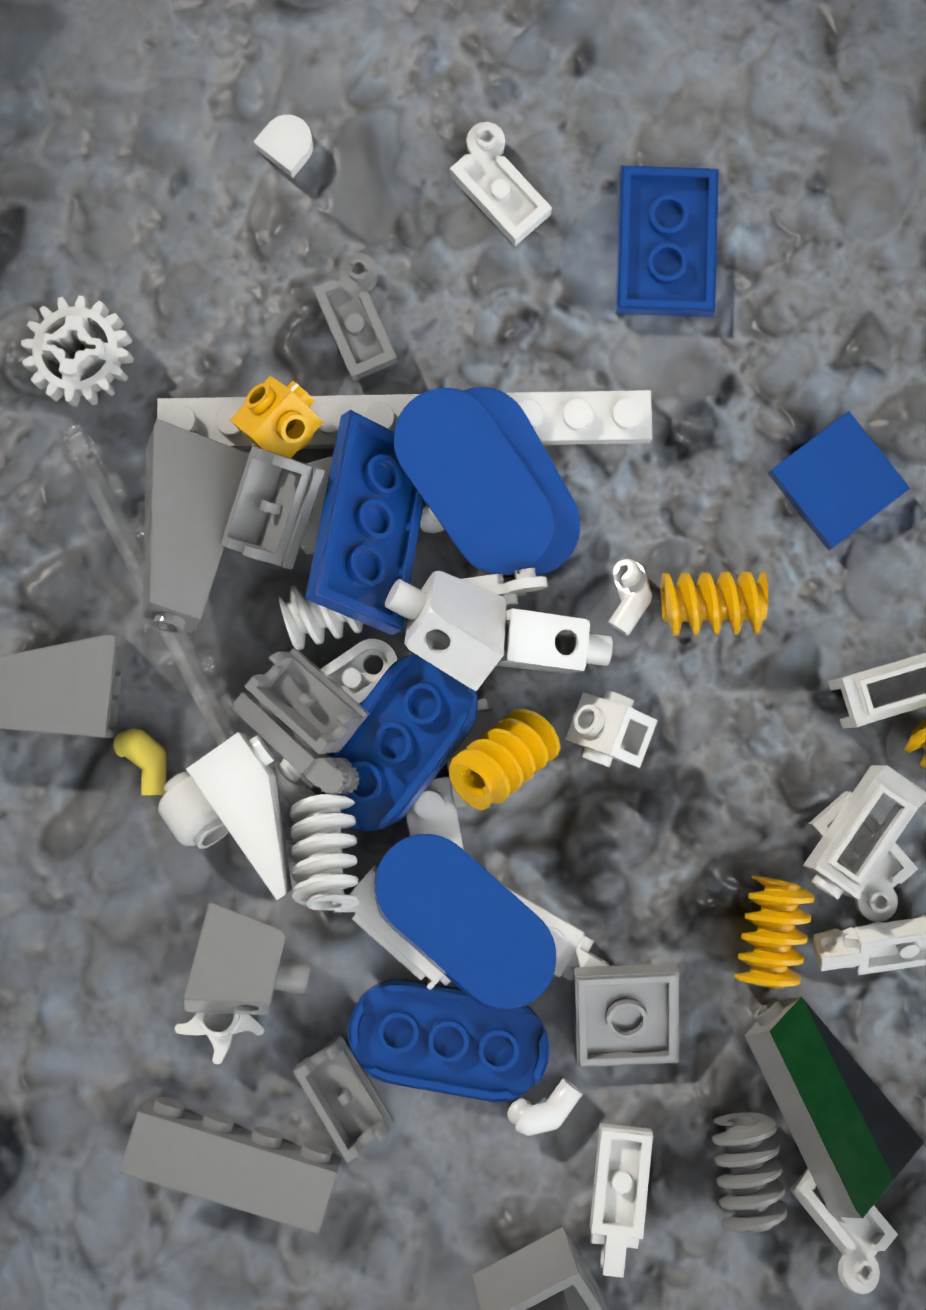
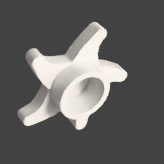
M196 1013L189 1022L175 1026V1032L178 1034L207 1035L214 1048L212 1061L217 1065L224 1061L230 1048L233 1034L251 1031L255 1035L261 1036L265 1032L264 1027L249 1014Z

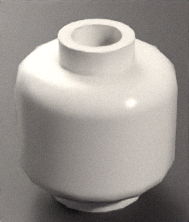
M188 772L177 774L165 784L164 791L166 793L159 802L158 812L181 845H197L199 849H204L217 843L228 834V829Z

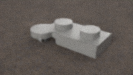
M353 253L344 258L339 269L340 280L332 279L313 287L315 297L353 382L398 363L396 354L368 293L378 281L377 264L372 257L364 253Z

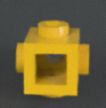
M271 375L264 383L255 386L249 392L245 404L229 420L258 448L292 458L297 451L305 448L311 442L316 430L324 423L310 409L315 400L294 381H291L286 387Z

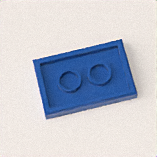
M621 165L619 172L615 314L713 317L716 298L719 169Z

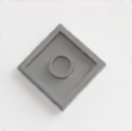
M676 963L573 968L575 1058L577 1067L679 1063V971Z

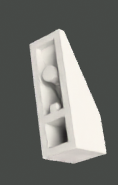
M238 732L186 768V770L275 899L278 900L292 890L276 775L269 766L275 759L258 735L250 739L247 733Z

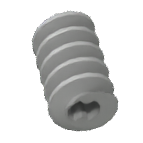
M756 1112L734 1113L713 1119L714 1123L725 1126L726 1131L714 1135L712 1143L728 1147L727 1153L714 1158L715 1164L730 1168L731 1173L719 1176L717 1178V1185L733 1189V1194L719 1199V1205L724 1209L735 1210L736 1214L724 1218L721 1221L722 1227L725 1230L734 1232H763L777 1226L786 1218L787 1207L784 1202L779 1200L785 1193L784 1185L780 1180L776 1179L782 1173V1165L779 1160L773 1158L778 1155L780 1150L778 1141L771 1137L777 1130L775 1119Z

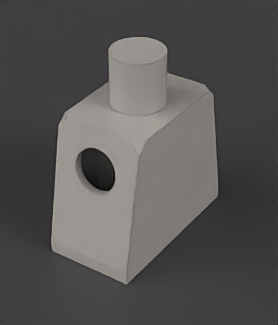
M209 903L184 995V1010L194 1013L269 1014L274 990L305 995L311 965L282 959L287 935L284 931L220 905Z

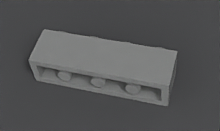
M157 1097L155 1101L148 1099L137 1111L119 1173L319 1234L341 1162V1158L332 1156L333 1151L330 1148L315 1142H304L302 1146L284 1141V1136L280 1132L266 1127H255L253 1131L234 1125L235 1121L233 1118L222 1113L206 1112L204 1116L185 1110L186 1105L169 1097Z

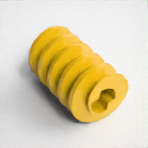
M724 571L720 573L716 585L709 572H701L696 586L690 573L682 572L675 587L670 574L663 573L660 586L662 621L668 622L673 636L679 635L683 622L689 623L693 636H699L703 621L709 622L713 635H719L723 621H729L733 634L739 635L743 621L749 620L754 635L760 633L763 621L767 617L768 580L766 572L762 571L755 583L751 572L742 571L735 584L731 573Z
M527 709L513 710L491 727L490 730L482 734L478 740L472 742L465 750H462L452 758L449 766V776L452 785L466 803L480 811L490 808L491 803L500 804L509 797L510 793L518 790L523 782L531 779L535 772L544 768L547 762H550L559 755L561 748L559 737L553 726L538 713Z
M751 876L753 880L765 887L764 891L748 894V899L760 905L761 910L745 913L744 918L758 926L757 931L741 934V939L754 946V951L738 953L737 959L751 968L750 972L736 973L734 978L742 982L769 988L796 986L800 984L801 976L788 968V966L803 964L804 955L791 946L807 943L808 935L797 929L795 925L811 922V914L799 908L798 905L814 902L815 895L795 883L768 877Z

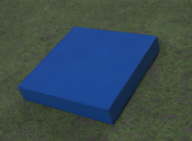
M849 411L768 472L771 479L828 551L910 489L908 484Z

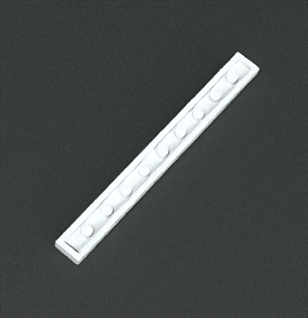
M651 390L506 393L521 406L543 445L650 443L652 440ZM420 394L311 396L315 403L310 409L324 423L316 430L311 442L303 449H334L340 417L349 410L394 431L403 408ZM246 397L157 398V419L239 450H251L252 446L257 447L229 421L245 404Z

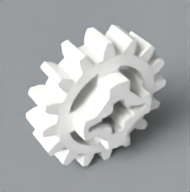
M79 295L75 302V307H71L63 297L58 298L57 311L52 313L45 306L40 308L41 314L44 317L41 324L33 321L27 323V326L35 333L34 339L21 340V346L33 355L24 359L22 363L30 372H36L31 381L39 389L47 387L46 394L57 402L64 395L66 402L73 407H77L80 397L84 396L92 405H96L98 403L97 392L103 390L111 397L115 394L114 388L110 384L114 378L120 381L128 379V376L120 369L121 364L133 363L134 357L129 351L122 348L132 343V338L127 331L120 330L124 323L116 313L108 315L109 309L103 302L98 301L91 309L87 299ZM93 324L104 330L108 343L95 338L96 332L93 329ZM81 344L86 347L84 351L80 350ZM71 352H76L74 359L69 355ZM48 360H53L56 364H60L59 372L62 374V379L52 373Z

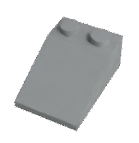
M564 1227L472 1275L480 1310H611L588 1265Z

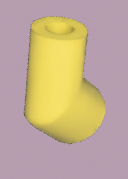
M131 728L117 734L113 742L115 753L119 757H126L141 769V795H164L166 793L164 786L167 783V756L164 747L143 730Z

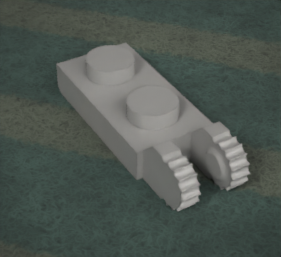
M242 692L232 704L234 712L300 774H303L317 788H321V792L331 795H348V793H353V790H357V786L360 785L359 779L361 778L358 775L359 772L356 771V767H352V764L346 758H332L327 753L318 754L253 694Z

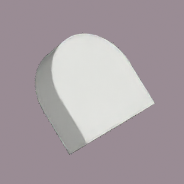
M281 115L274 118L253 141L257 151L292 178L304 166L313 152V139L309 126L304 120L294 115Z

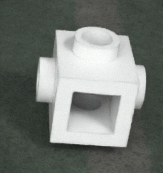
M606 690L603 698L583 692L565 740L584 747L581 757L600 765L610 767L612 759L640 768L658 720L633 709L634 700L621 694Z

